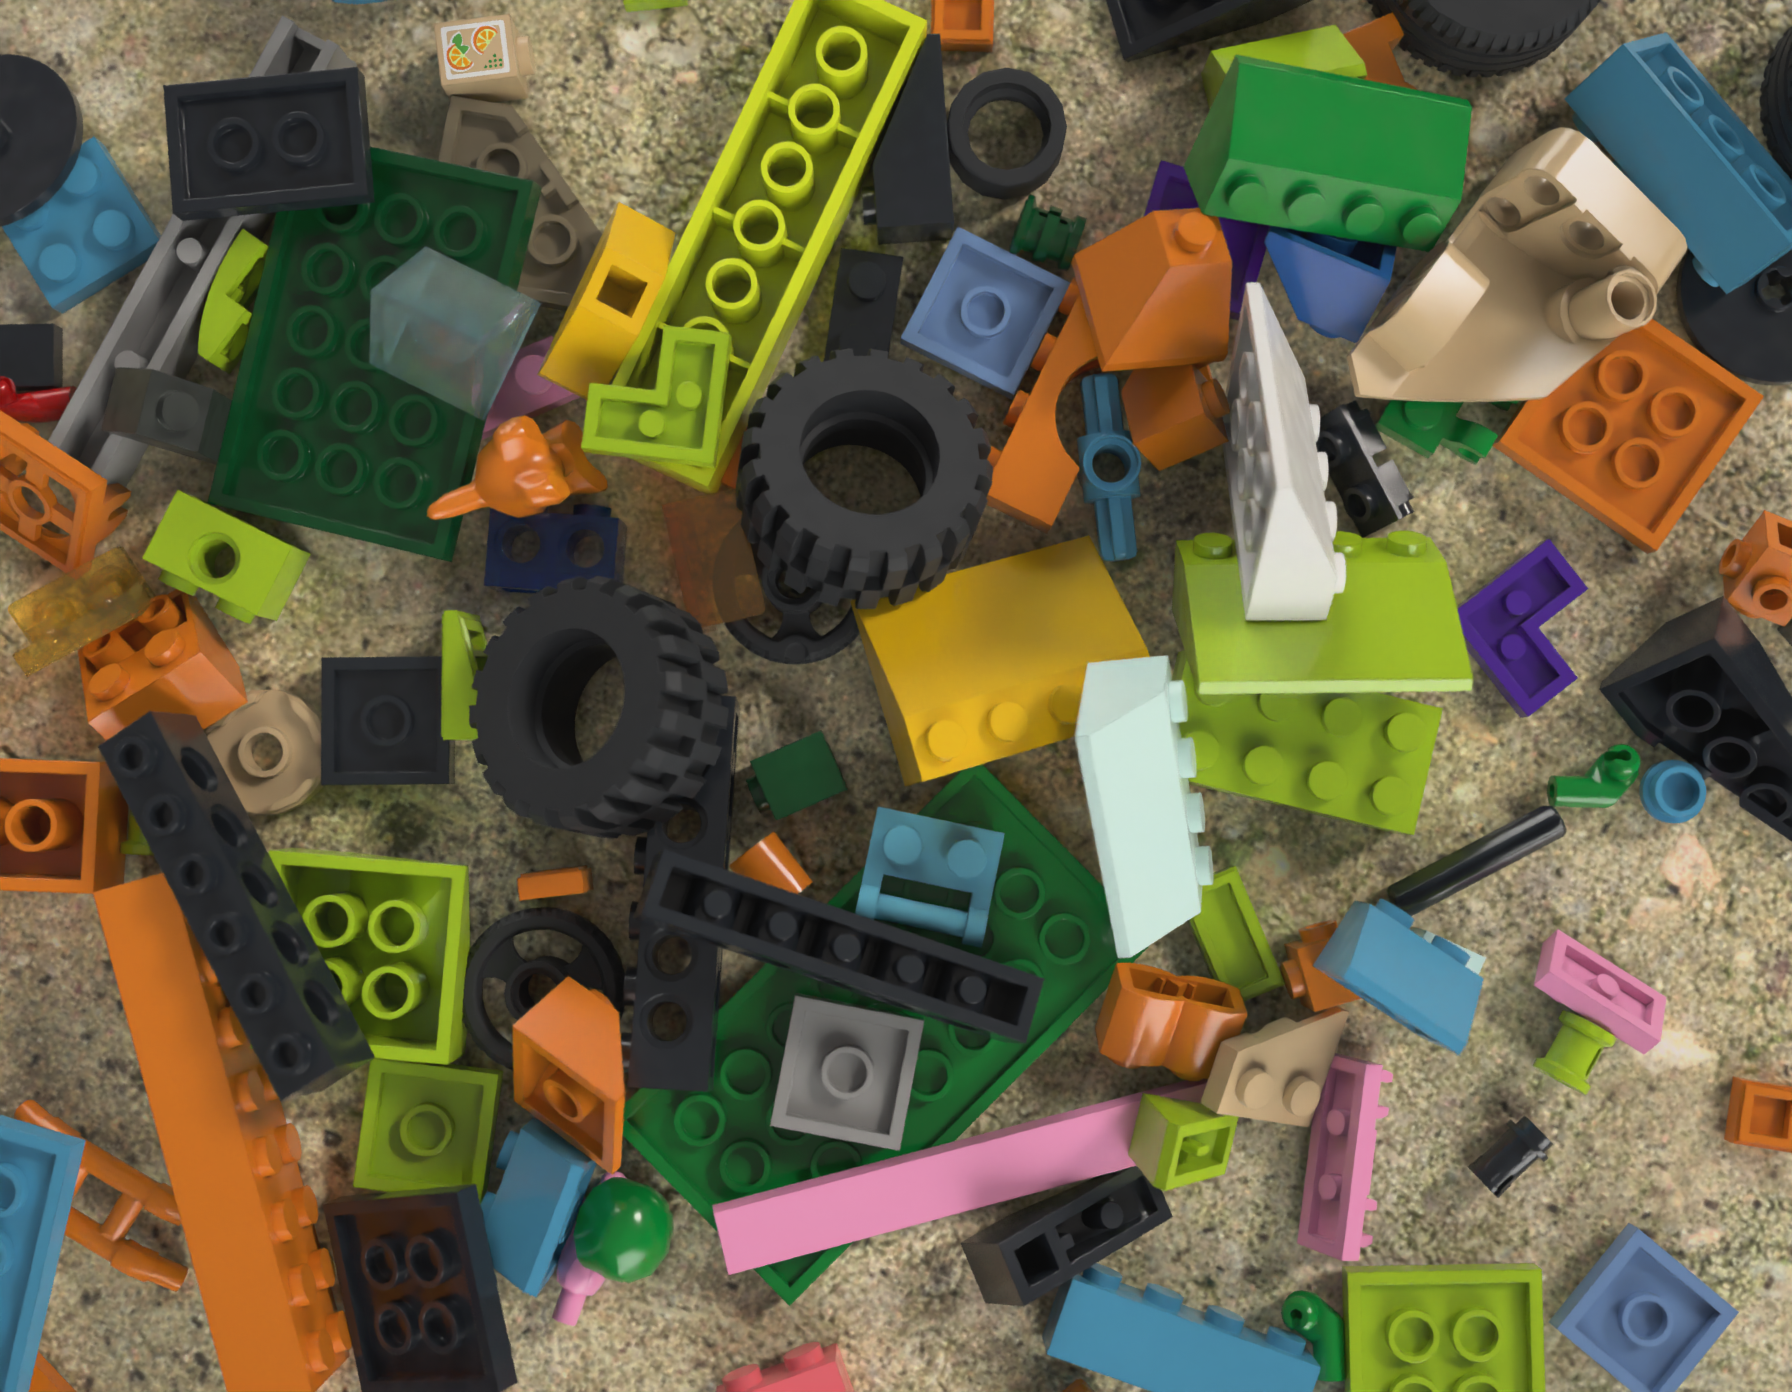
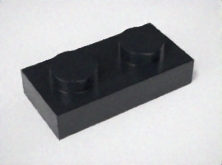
M841 248L823 362L828 361L831 351L853 349L854 356H867L869 349L889 351L890 353L903 257Z

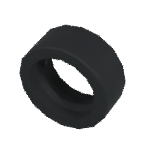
M1012 68L986 71L966 83L951 104L947 122L949 161L962 183L982 196L1002 200L1027 196L1045 184L1059 164L1067 130L1061 101L1049 84L1030 72ZM1000 100L1018 102L1035 113L1040 120L1043 137L1041 148L1033 160L1020 168L1004 170L990 167L978 159L971 149L968 131L970 121L978 109L987 103Z

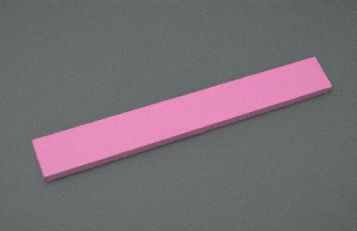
M1208 1079L1200 1081L1185 1080L712 1205L728 1275L1137 1166L1129 1157L1128 1152L1142 1093L1200 1103Z

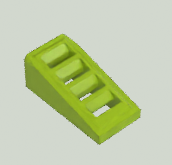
M444 610V614H442L441 737H443V740L472 741L478 738L477 729L471 728L469 724V706L476 705L478 690L472 688L476 670L483 671L488 655L483 652L487 646V641L480 616L458 610Z

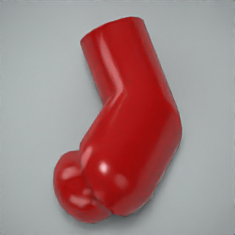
M1 376L0 410L19 423L59 421L77 388L75 386H67L16 394L14 382L5 376Z

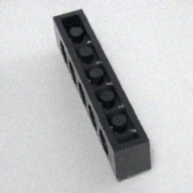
M721 695V706L729 708L727 729H719L716 745L722 747L715 766L707 764L701 775L706 782L694 798L684 796L680 800L683 806L682 810H693L700 815L701 828L699 833L688 842H675L668 835L667 827L669 820L666 823L654 821L655 826L647 832V837L637 836L634 874L644 875L643 888L654 856L662 849H667L729 871L740 705L736 696ZM632 901L629 914V939L639 940L637 967L627 966L623 1001L624 1006H634L632 1033L622 1032L623 1072L629 1073L628 1087L712 1091L714 1087L723 949L633 919L639 901ZM674 937L684 938L691 948V961L682 972L667 974L662 970L658 962L659 949L668 939ZM669 1002L678 1004L684 1010L687 1019L684 1032L673 1041H666L660 1038L653 1027L655 1012L660 1006Z
M149 711L100 744L98 748L280 1102L323 1091L374 1059L375 1056L196 715Z
M662 849L654 856L633 919L1003 1043H1026L1044 983V978L667 849Z

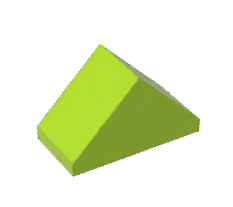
M1142 1093L1128 1155L1152 1186L1163 1191L1224 1175L1239 1117L1215 1113L1197 1102Z

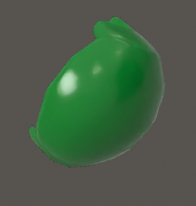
M612 1177L594 1187L579 1209L573 1234L579 1262L584 1267L597 1272L601 1276L621 1283L626 1282L629 1284L652 1275L669 1252L674 1231L673 1213L669 1210L670 1204L659 1192L650 1186L623 1177Z

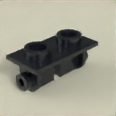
M1355 400L1346 405L1338 406L1320 418V432L1316 448L1317 452H1326L1328 473L1343 500L1346 513L1354 521L1361 537L1364 538L1413 513L1414 510L1409 500L1415 497L1408 490L1393 460L1378 467L1375 464L1372 456L1385 450L1387 447L1370 417L1369 409L1361 410L1358 402Z

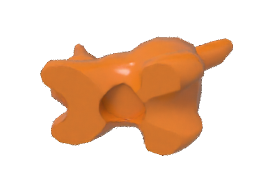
M523 415L511 418L499 425L493 433L492 439L477 455L475 479L467 485L444 494L433 502L427 509V517L433 520L451 518L484 507H491L500 513L516 518L528 517L543 513L548 506L560 504L568 496L595 494L606 491L608 481L602 472L593 467L581 449L583 432L574 421L565 420L542 434L536 422L532 418Z

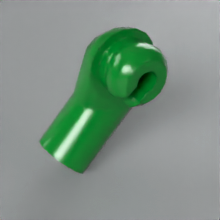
M1616 744L1601 754L1583 776L1551 775L1547 785L1549 805L1553 807L1608 808L1614 805L1631 787L1639 775L1641 759L1638 752L1629 745Z
M1304 1290L1294 1291L1288 1295L1282 1305L1281 1316L1284 1324L1291 1331L1296 1330L1312 1343L1313 1357L1321 1367L1317 1380L1327 1382L1346 1380L1345 1324L1343 1318L1317 1294Z

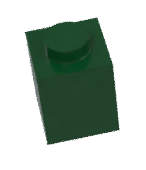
M822 730L750 761L755 775L746 778L747 786L759 812L764 813L771 809L776 821L848 790Z

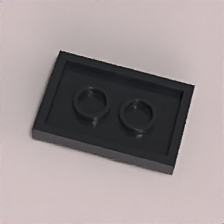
M358 67L163 85L172 212L180 220L188 221L375 203L365 76Z

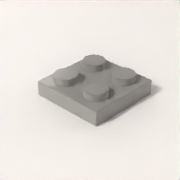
M796 993L770 1126L900 1151L924 1017Z

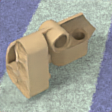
M1570 128L1553 129L1511 154L1448 239L1436 245L1416 264L1346 356L1355 397L1428 402H1496L1545 398L1618 336L1646 325L1653 318L1657 307L1656 295L1686 254L1688 247L1686 239L1680 230L1591 140L1582 133Z

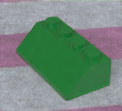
M1235 54L1183 167L1201 213L1204 215L1429 252L1434 248L1462 201L1472 106L1466 99Z

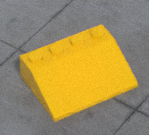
M1089 535L948 573L944 581L930 592L921 591L917 587L912 601L896 606L890 604L888 597L879 598L876 609H856L855 600L850 601L905 787L1075 737L1087 663L1150 657L1147 647Z

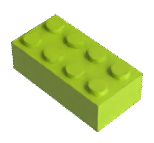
M1185 650L1178 652L1172 681H1184L1187 697V721L1179 722L1181 738H1193L1196 754V778H1188L1189 784L1394 834L1414 835L1443 708L1377 692L1198 694Z

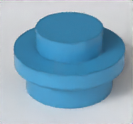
M1664 760L1652 765L1645 772L1640 782L1639 795L1644 809L1653 818L1665 823H1682L1695 817L1702 809L1706 799V785L1700 772L1691 764L1680 760Z

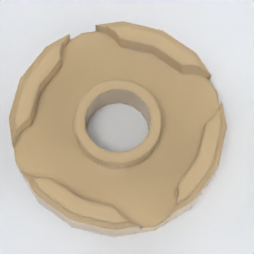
M251 690L246 692L248 702L207 727L205 733H208L207 738L245 810L255 815L285 814L306 805L324 787V785H321V714L306 699L283 690ZM271 734L280 741L283 753L278 765L267 771L256 764L253 758V748L260 737Z

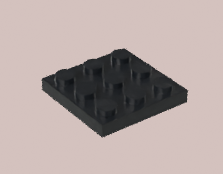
M476 1184L342 1196L323 1204L362 1392H502L518 1383Z

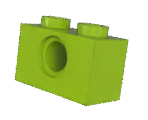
M177 490L142 559L163 569L158 578L161 582L192 596H195L200 587L220 597L215 606L216 609L240 621L251 624L255 615L275 621L278 620L311 554L202 499ZM231 546L235 552V565L229 574L220 578L215 571L216 556L222 549Z

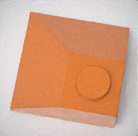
M1200 208L1153 211L1074 254L1071 263L1102 372L1222 362L1228 355L1232 260L1218 217L1204 215L1201 213Z
M567 976L512 1026L514 1101L613 1175L621 1167L625 1095L619 1012L615 1010L611 1001L604 994L595 989L588 990L570 976Z

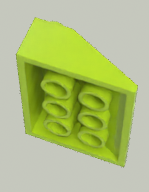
M1405 530L1391 532L1387 538H1362L1355 533L1336 531L1335 538L1332 541L1334 553H1343L1345 557L1346 581L1343 592L1334 593L1327 619L1255 621L1245 620L1235 539L1220 533H1202L1196 535L1194 540H1176L1172 612L1198 694L1472 691L1473 675L1447 562L1431 537Z

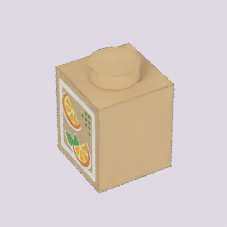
M510 14L433 23L441 87L449 99L450 95L495 103L529 98L526 76L536 74L534 51L529 35L520 36Z

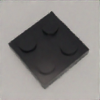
M442 656L321 657V785L455 784V740H443V737H441Z

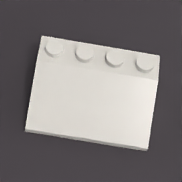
M1246 283L1225 391L1230 413L1223 416V421L1229 442L1222 444L1245 620H1326L1334 593H1342L1344 590L1346 563L1343 553H1334L1332 541L1335 538L1337 529V510L1334 501H1325L1324 491L1328 482V458L1326 452H1317L1316 448L1320 432V411L1317 404H1309L1305 377L1261 284Z

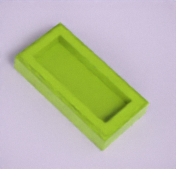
M1231 865L1214 872L1213 885H1202L1201 912L1188 920L1211 979L1240 989L1243 1001L1285 985L1236 866Z

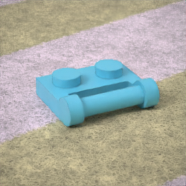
M878 806L855 914L872 920L878 919L962 937V944L981 948L1005 833ZM883 874L970 892L968 911L881 894L880 888Z

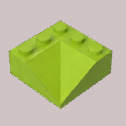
M303 848L269 850L272 862L375 1056L374 1059L448 1065L463 1056L466 1050L467 1029L462 1020L464 1018L462 1009L467 957L470 955L469 866Z

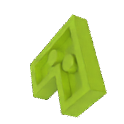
M664 325L656 390L589 383L581 449L585 453L716 468L732 342L730 333Z

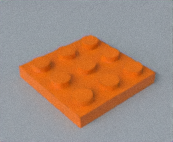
M1651 319L1646 325L1618 336L1547 397L1538 400H1523L1492 446L1639 549L1649 554L1659 549L1764 396L1657 321Z

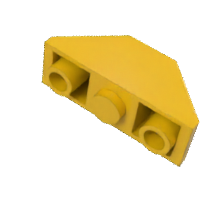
M621 202L616 204L537 373L538 376L585 400L588 398L589 383L609 385L636 341L665 279L676 234L674 231Z

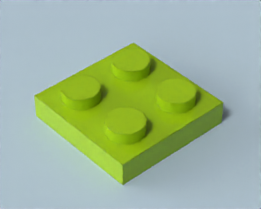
M372 1059L369 1066L353 1187L394 1192L476 1184L481 1204L488 1189L503 1071L455 1064L446 1065Z

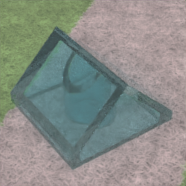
M424 247L371 290L370 364L485 421L541 303L441 253Z

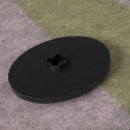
M0 54V227L14 223L32 214L58 192L76 164L83 139L82 112L70 86L44 63L30 57L12 54Z
M1687 249L1677 276L1676 300L1681 322L1693 345L1698 351L1740 380L1760 385L1780 386L1792 384V250L1751 280L1726 294L1720 286L1713 287L1700 277L1692 263V259L1695 256ZM1781 284L1785 294L1779 299L1771 298L1766 300L1761 290L1767 285L1776 286Z

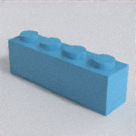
M1098 1263L1059 1285L1042 1334L1047 1355L1151 1392H1313L1321 1369L1309 1350L1305 1348L1306 1341L1292 1332L1270 1326L1267 1334L1243 1326L1245 1319L1228 1309L1208 1305L1205 1313L1183 1305L1184 1297L1166 1287L1147 1283L1145 1291L1126 1285L1121 1283L1123 1276L1119 1272Z

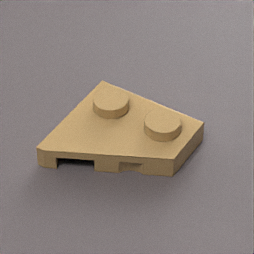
M1334 1006L1317 1011L1315 1016L1299 1022L1284 1017L1266 1024L1256 1033L1249 1034L1245 1032L1221 1041L1200 1103L1218 1114L1310 1127L1349 1012L1339 1006Z

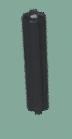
M1541 806L1390 885L1386 890L1389 901L1410 916H1413L1562 838L1567 832L1565 823L1553 806Z

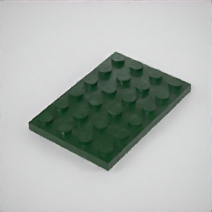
M370 147L375 203L276 213L207 503L452 562L464 514L433 520L427 517V509L444 494L467 485L472 481L542 187L533 180Z

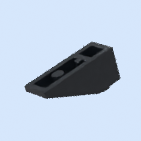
M940 33L927 34L874 160L873 186L861 187L864 226L876 225L878 245L951 240L953 236L954 215Z
M1137 1166L1100 1175L1014 1212L960 1244L985 1303L1024 1307L1173 1216L1162 1190L1152 1186Z

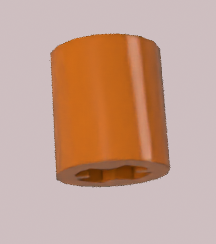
M775 831L729 865L734 873L796 894L813 882Z

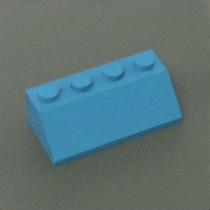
M1667 32L1622 44L1564 98L1575 111L1572 119L1578 130L1589 140L1600 142L1614 158L1612 163L1680 230L1686 239L1688 249L1695 256L1692 259L1695 270L1709 285L1713 287L1720 286L1728 294L1792 250V180Z

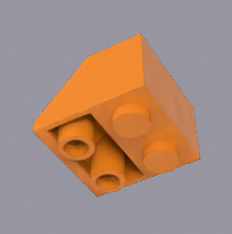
M177 589L169 594H161L151 598L142 606L137 614L113 629L106 628L95 633L86 642L84 647L78 650L87 721L105 740H108L149 711L196 715L204 730L248 702L240 667L196 596Z

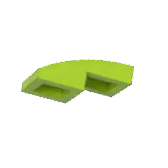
M245 229L241 230L229 248L216 273L205 303L199 330L198 354L228 374L233 371L243 355L252 313L247 309L257 297L268 251L267 245Z

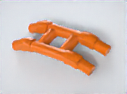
M35 1100L23 1102L16 1109L14 1119L86 1140L73 1199L89 1173L121 1192L103 1225L71 1206L64 1235L109 1261L110 1266L140 1281H150L177 1292L187 1276L188 1267L160 1256L159 1252L142 1246L131 1238L129 1240L125 1239L143 1207L160 1219L177 1226L182 1225L172 1187L166 1183L161 1184L83 1138L81 1136L82 1133L67 1125L59 1117L52 1116Z

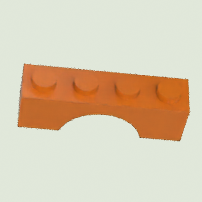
M1075 276L1058 309V312L1067 315L1068 318L1058 338L1046 333L1030 368L1041 373L1031 394L1020 389L1018 390L1003 421V424L1013 428V431L1003 451L991 446L987 459L993 466L992 485L986 498L988 500L986 505L1046 534L1051 529L1080 470L1079 466L1064 449L1058 436L1055 421L1057 400L1061 392L1072 380L1089 370L1100 367Z

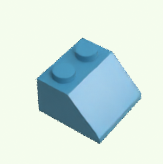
M1380 898L1375 907L1369 903L1355 900L1313 966L1421 1038L1460 1055L1468 1042L1484 978L1465 966L1471 956L1438 935H1435L1431 943L1409 930L1415 919L1384 899Z
M532 1118L522 1127L520 1133L512 1130L509 1132L496 1163V1168L505 1171L497 1194L488 1191L481 1203L494 1269L522 1292L537 1297L558 1266L562 1249L572 1232L597 1163L535 1118Z

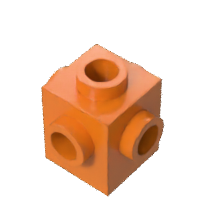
M1766 510L1763 511L1742 540L1735 539L1728 545L1719 564V573L1723 575L1724 597L1735 610L1744 616L1754 619L1763 618L1783 627L1792 619V521Z

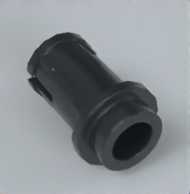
M1525 1115L1516 1124L1510 1119L1506 1123L1509 1129L1501 1138L1468 1166L1497 1198L1538 1158L1545 1162L1548 1159L1545 1152L1554 1145Z

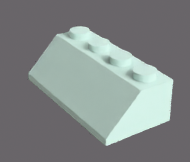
M1168 655L1087 663L1075 733L1118 958L1133 957L1200 913L1202 885H1213L1210 846H1199L1197 836L1198 832H1205L1203 797L1201 792L1190 793L1188 778H1196L1194 741L1192 737L1181 738L1179 722L1187 721L1185 684L1183 680L1172 681Z

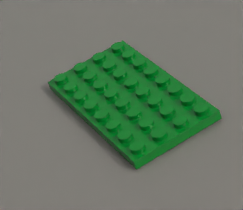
M983 764L959 771L917 813V815L1005 833L981 948L962 944V937L878 919L874 920L1044 978L1026 1043H1003L766 963L719 1009L714 1087L712 1091L640 1088L624 1103L622 1135L717 1232L712 1205L954 1142L1109 987L1116 963H1133L1148 948L1146 947L1133 957L1118 958L1105 888ZM865 865L826 904L855 914ZM884 874L880 888L881 894L966 912L968 911L971 896L970 892ZM796 993L924 1017L900 1151L770 1126ZM853 1242L757 1267L754 1270L790 1306Z

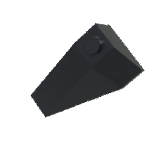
M1722 596L1662 625L1601 682L1599 690L1636 736L1654 748L1660 743L1680 756L1687 763L1695 767L1704 780L1710 777L1740 797V807L1792 842V696L1761 643L1726 598Z

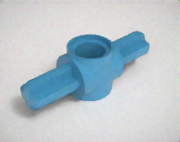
M1098 373L1084 377L1080 382L1086 435L1077 439L1078 466L1080 468L1077 476L1082 487L1084 503L1094 504L1099 555L1103 561L1116 562L1128 560L1137 555L1132 499L1141 496L1139 483L1141 457L1138 449L1133 445L1130 431L1123 430L1117 377L1115 374ZM1101 453L1114 454L1124 465V478L1114 483L1101 480L1093 470V458Z

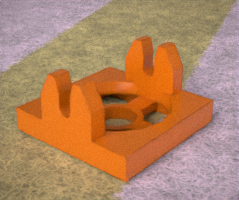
M0 410V530L71 577L78 579L92 569L96 544L109 536L126 518L128 510L123 508L122 505L131 497L132 491L120 483L107 485L105 478L39 436L40 431L28 423H19ZM26 469V474L18 477ZM49 477L70 490L76 504L74 513L58 503L54 492L48 486ZM22 486L31 489L37 494L44 506V513L35 510L28 504L23 496ZM50 521L70 535L57 534L42 525Z

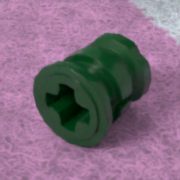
M1029 194L1015 227L1009 252L1017 255L1021 250L1033 253L1032 260L1044 264L1047 258L1056 261L1058 269L1068 271L1080 242L1087 218L1079 215L1073 219L1061 216L1063 209L1050 205L1048 211L1039 208L1036 205V196Z

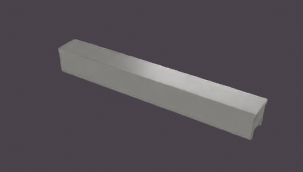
M282 16L249 77L357 67V64L347 57L338 44L328 39L325 42L300 29L294 21ZM276 212L182 221L174 214L172 215L48 442L105 478L107 485L120 483L124 487L127 486L149 445L101 431L116 368L154 369L185 380L199 355L198 340L203 310L209 290L224 257L242 229H245L261 241Z

